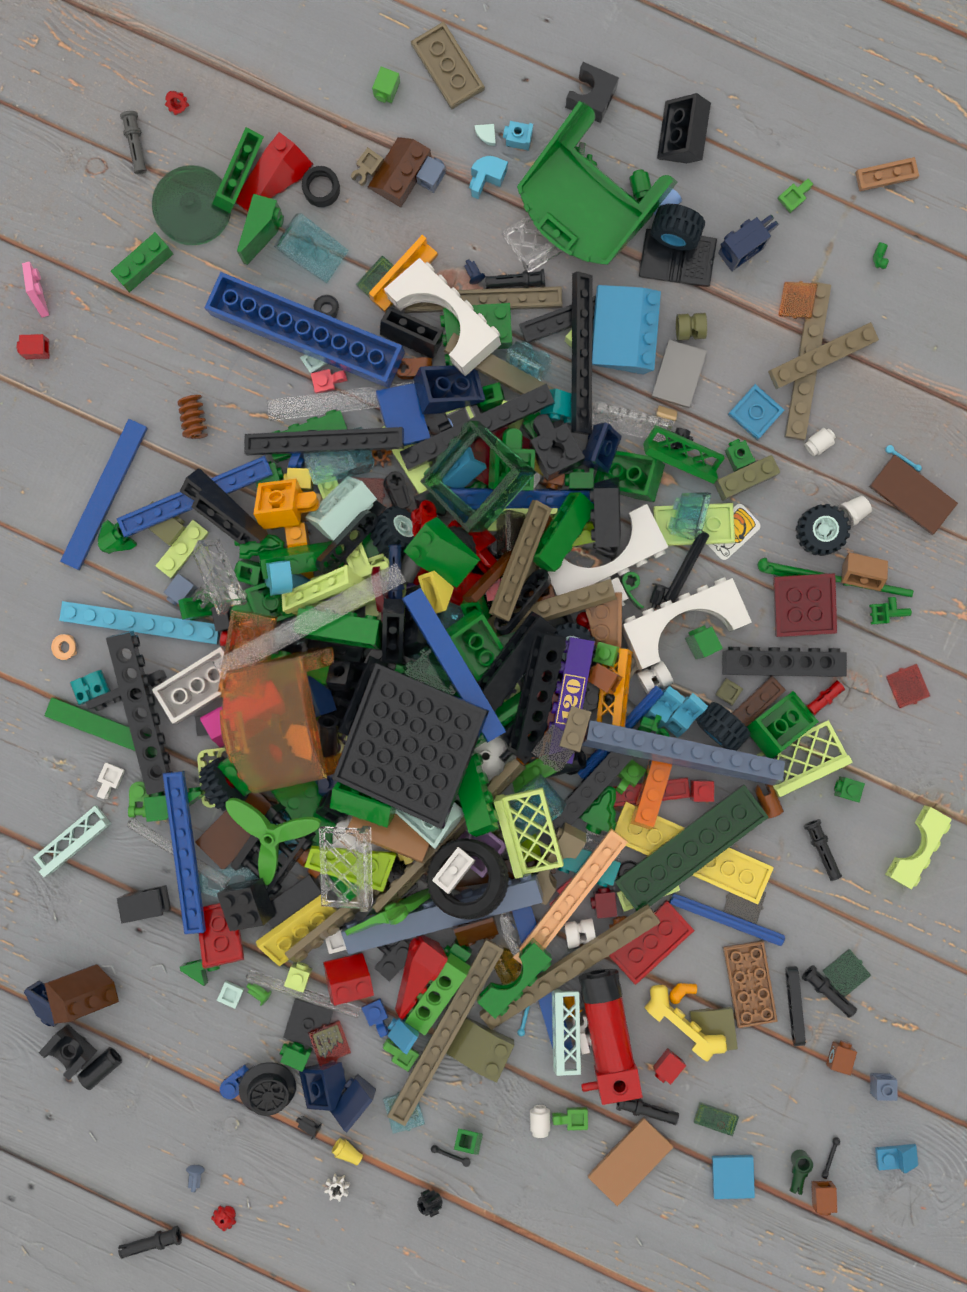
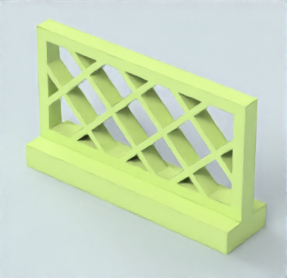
M829 720L811 728L797 739L796 744L792 743L790 745L795 747L792 758L781 753L777 755V760L781 757L791 762L788 771L784 770L786 774L784 782L773 787L778 798L853 763L850 756H847ZM825 726L830 733L828 741L817 737L819 729ZM806 736L813 739L810 749L799 746L802 737ZM816 740L827 744L824 754L813 751ZM829 745L837 747L841 755L835 758L826 755ZM797 749L809 752L806 762L794 759ZM760 752L756 755L764 756L765 754L763 752ZM811 753L822 757L820 765L808 764ZM793 762L804 765L801 774L797 775L790 772Z
M538 788L506 796L504 794L496 795L494 805L499 817L500 827L515 879L523 877L524 874L563 867L564 863L544 789ZM540 794L541 803L539 807L528 802L531 796ZM517 799L523 803L519 811L510 807V800ZM525 805L535 810L531 819L521 814ZM537 813L546 817L547 821L544 826L533 821ZM518 817L528 822L524 831L515 825ZM530 824L541 830L536 838L526 833ZM543 832L552 838L549 846L538 840ZM523 836L533 841L529 850L521 846L520 841ZM535 844L546 849L542 857L531 852ZM550 851L556 855L558 862L550 863L544 857ZM528 855L539 861L536 866L527 868L525 860Z

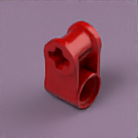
M422 501L419 508L411 513L414 537L425 523L437 517L436 507L431 501Z

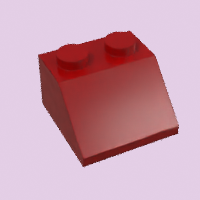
M363 953L323 962L330 1002L334 1006L374 996L370 973Z

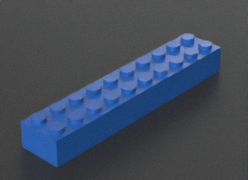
M220 272L204 307L215 318L386 388H390L405 355L403 346L222 272Z

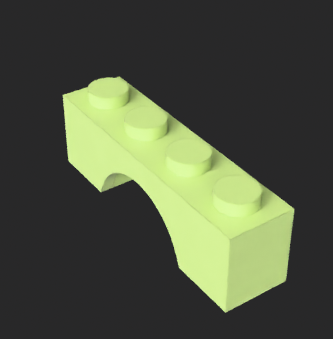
M924 805L915 821L921 833V843L918 850L906 858L895 857L885 875L907 888L912 889L917 886L921 879L920 874L923 869L929 866L931 862L930 857L933 852L938 850L941 844L940 839L943 834L949 831L951 826L949 823L952 819L934 808Z

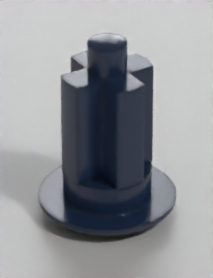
M466 260L464 268L470 277L469 283L471 285L480 283L485 278V274L480 273L475 261Z

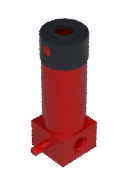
M599 969L584 973L578 978L581 985V995L585 1006L595 1061L596 1081L581 1084L582 1091L598 1089L602 1105L643 1098L638 1069L632 1054L622 999L623 993L619 981V971L617 969Z

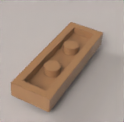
M915 157L859 169L855 172L859 191L861 192L917 179L919 172Z

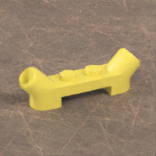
M654 985L650 988L651 1000L644 1008L659 1022L665 1016L695 1042L692 1051L708 1062L714 1054H722L727 1051L726 1037L723 1034L704 1035L698 1024L694 1021L690 1023L684 1018L686 1015L679 1008L676 1007L674 1009L669 1005L668 988L665 985Z

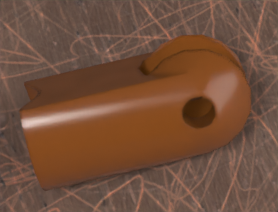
M765 784L769 792L766 796L763 795L761 788L757 785L755 793L768 817L773 818L782 814L784 810L773 785Z

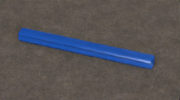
M655 686L626 717L625 728L632 729L664 695L660 687ZM597 749L587 759L586 768L581 769L577 774L581 778L586 779L610 751Z
M673 893L671 896L670 904L778 946H782L785 941V936L781 933L679 894Z

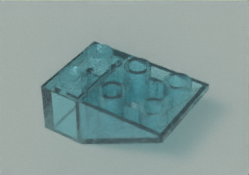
M370 450L303 453L313 485L346 478L347 476L351 477L368 473L375 463Z

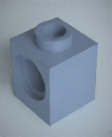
M428 156L416 175L417 184L434 193L446 174L444 163L438 158L433 159Z
M177 574L163 593L168 596L167 600L177 606L179 604L178 600L190 598L198 587L183 575Z
M870 1073V1094L877 1101H898L897 1079L890 1073Z

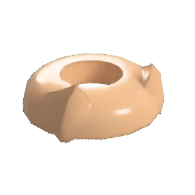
M61 634L52 641L51 650L56 658L67 660L77 654L76 643L72 635ZM65 641L69 644V650L66 653L61 649V645Z

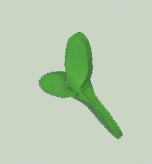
M230 798L226 802L227 812L233 820L246 832L259 838L261 842L258 870L259 877L263 878L265 885H269L275 876L278 866L279 843L306 836L316 831L321 825V820L314 817L296 818L275 825L271 824L260 811L243 800Z
M429 889L421 890L397 903L393 902L385 906V910L345 930L346 936L383 923H390V925L400 923L408 916L409 912L418 908L430 898Z

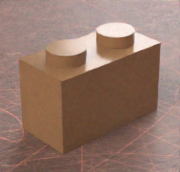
M849 552L842 564L841 583L881 591L888 579V561Z

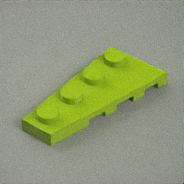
M311 846L305 867L383 892L396 853Z

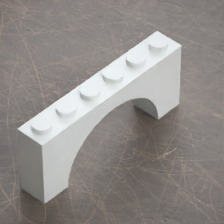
M419 258L384 288L387 298L400 311L412 304L428 302L441 305L454 314L460 323V336L458 343L449 356L452 364L466 376L501 345L500 333L494 326L490 327L482 314H476L473 311V306L467 300L463 301L460 298L459 292L454 287L450 288L442 275L435 274V270L430 263H424Z
M647 504L628 514L631 522V538L628 546L618 558L606 565L594 568L579 567L563 559L561 567L556 572H548L552 587L557 596L611 579V576L617 573L619 576H622L630 571L629 567L636 564L638 568L648 563V558L654 556L656 559L666 554L665 550L668 548V545Z
M725 577L714 581L715 586L708 588V585L696 589L697 593L690 596L688 592L679 596V601L675 603L669 600L660 604L661 609L654 611L653 608L642 612V617L636 619L634 615L625 619V624L622 625V633L630 650L633 652L632 656L638 670L661 661L658 653L660 635L667 623L678 614L688 611H702L712 614L724 623L729 632L751 623L752 621L733 578L726 580Z

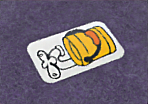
M737 504L733 508L735 543L707 544L722 560L728 559L760 529L759 521L742 504Z

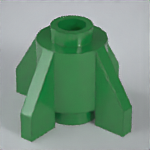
M107 520L102 524L98 536V547L102 552L111 554L117 551L131 550L137 546L133 539L123 536L118 522L114 525Z

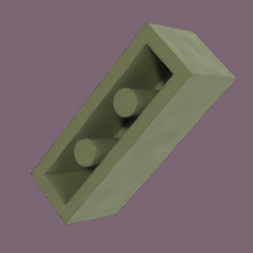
M770 455L718 479L714 485L721 500L724 501L776 477L781 472L773 455Z

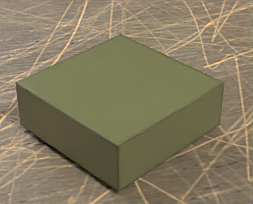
M725 678L715 695L733 706L743 688Z

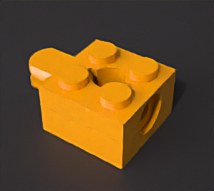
M297 479L258 483L253 514L263 529L300 525L301 513L316 511L320 506V502L314 491L303 492Z

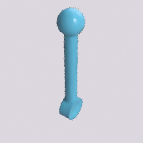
M888 445L885 448V451L888 454L892 453L898 456L904 462L912 466L917 472H920L922 470L921 465L914 464L909 459L895 451L892 445Z
M530 1006L525 1008L521 1027L517 1031L519 1036L525 1035L524 1028Z

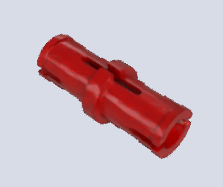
M836 680L825 691L819 692V696L807 704L806 707L815 716L827 704H832V700L845 691L844 686Z

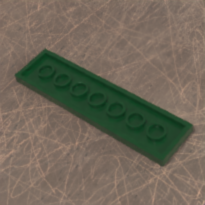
M743 784L618 877L614 882L636 911L647 904L652 906L769 817Z

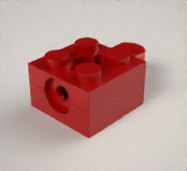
M468 511L453 520L448 526L462 527L469 532L470 536L472 535L473 541L476 544V555L481 559L477 566L483 573H486L497 561L488 551V548L496 539L471 511Z

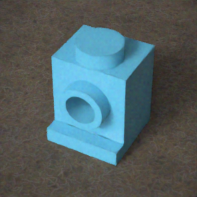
M510 121L509 126H505L503 138L506 139V146L529 151L533 124Z

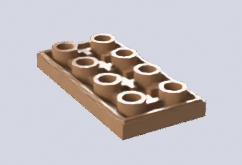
M396 813L388 828L353 816L346 830V833L420 863H423L430 844Z
M764 941L723 947L737 1028L778 1022Z
M643 1116L587 1176L618 1206L672 1150L673 1145Z

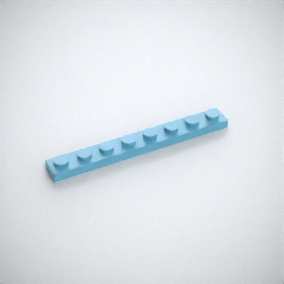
M62 601L59 621L134 631L217 645L220 631H215V626L212 623Z

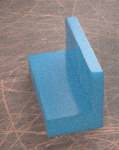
M464 445L439 468V472L444 485L452 488H464L486 469V464L476 460L471 447Z

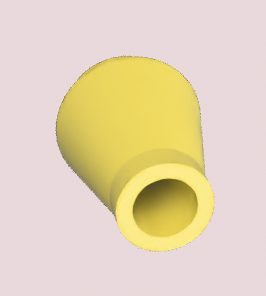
M339 1138L332 1148L335 1158L350 1162L356 1166L362 1160L363 1154L359 1153L346 1139Z

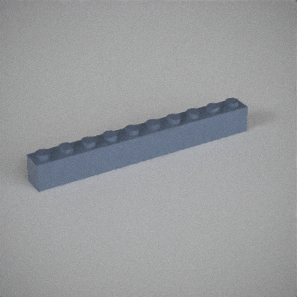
M589 720L582 746L773 786L782 782L784 777L785 761L592 720Z
M537 873L524 874L523 877L512 880L508 878L509 883L507 893H505L506 896L503 898L504 900L496 910L479 919L543 903V892ZM488 883L480 886L479 889H465L460 894L453 896L464 903L475 901L483 895ZM428 899L418 908L409 912L408 916L398 924L390 925V923H383L346 936L345 930L375 916L373 914L361 921L352 920L345 923L341 934L349 955L479 919L452 917L440 910L435 905L436 903L433 902V899Z

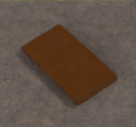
M896 455L891 457L869 486L931 535L936 533L958 504Z
M255 790L249 793L248 798L244 801L256 808L264 816L270 807L274 806L261 792L257 793ZM226 810L195 843L222 870H225L234 861L251 834L238 825Z

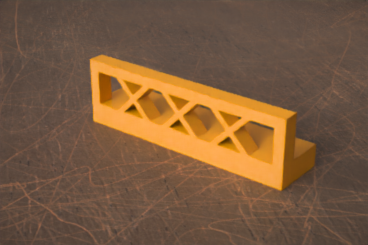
M421 235L369 292L371 301L385 313L393 303L387 298L384 288L419 258L424 263H431L438 256V253L427 244L425 236Z
M619 648V661L614 667L609 666V670L623 678L613 693L615 701L610 706L604 701L605 695L608 693L600 689L597 722H602L603 715L609 711L613 716L612 725L625 727L633 652L629 649Z

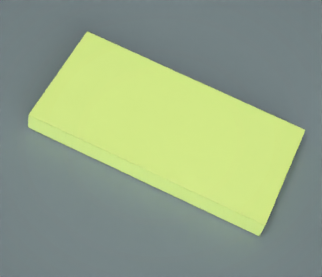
M733 503L653 507V517L668 546L692 545L700 530L709 534L706 544L735 543Z

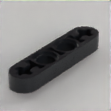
M369 510L360 512L317 558L315 563L317 570L323 574L336 570L376 527L378 523L376 514ZM366 517H369L368 519H369L370 522H369L368 524L366 523L367 521L365 520ZM353 530H357V537L351 540L350 533ZM339 545H343V552L337 555L336 548ZM325 561H326L327 564H328V567H327V568H325V566H324V564H323Z
M536 570L523 584L515 605L521 606V610L517 613H512L510 621H504L498 617L495 618L494 627L499 634L507 635L511 633L549 587L551 578L546 570ZM528 591H533V592H534V594H533L531 597H529V598H525V597H524V594H525L526 592H528Z
M797 966L786 967L785 975L792 1042L794 1046H805L806 1038L799 971Z

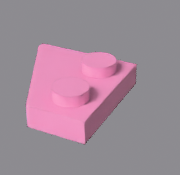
M30 261L22 263L26 293L42 318L49 316L39 281L41 276L38 269H34Z

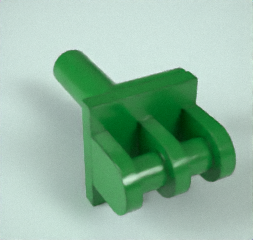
M888 597V603L869 605V608L872 610V613H870V616H872L871 625L890 623L889 617L911 616L912 614L910 608L897 609L896 597Z

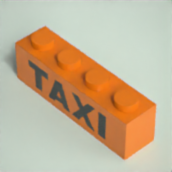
M649 760L630 824L648 830L654 828L672 764Z

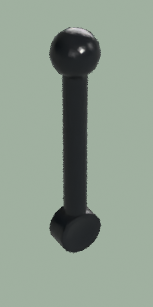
M838 1137L832 1140L833 1146L825 1170L822 1172V1178L824 1179L828 1178L829 1168L836 1148L840 1144Z
M436 1145L431 1147L432 1153H439L457 1160L464 1167L470 1165V1159L467 1157L464 1159L439 1149Z

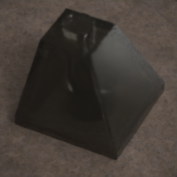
M505 510L496 516L497 556L511 551L515 546L525 520L524 513Z

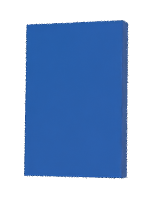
M414 383L376 391L375 394L385 428L403 427L404 446L417 444L430 438Z

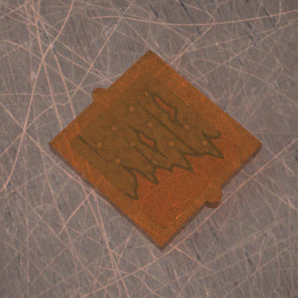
M799 281V283L785 282L779 317L812 319L818 284L803 283V281Z

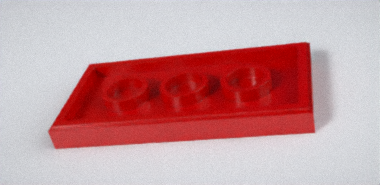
M667 900L654 911L659 918V924L609 955L635 985L695 931Z

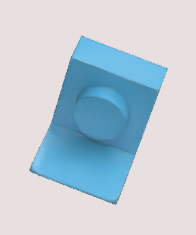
M916 1144L875 1147L876 1163L879 1171L900 1169L903 1173H908L918 1166Z

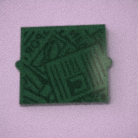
M850 949L822 970L831 981V985L835 986L844 997L871 976L862 965L863 961L858 960Z

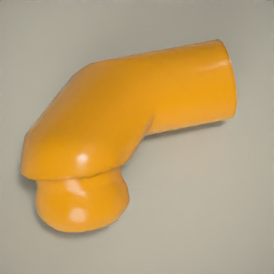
M677 984L669 994L670 1002L679 1004L685 994H697V984Z

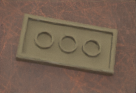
M445 22L440 23L411 41L413 49L451 110L485 90V86Z

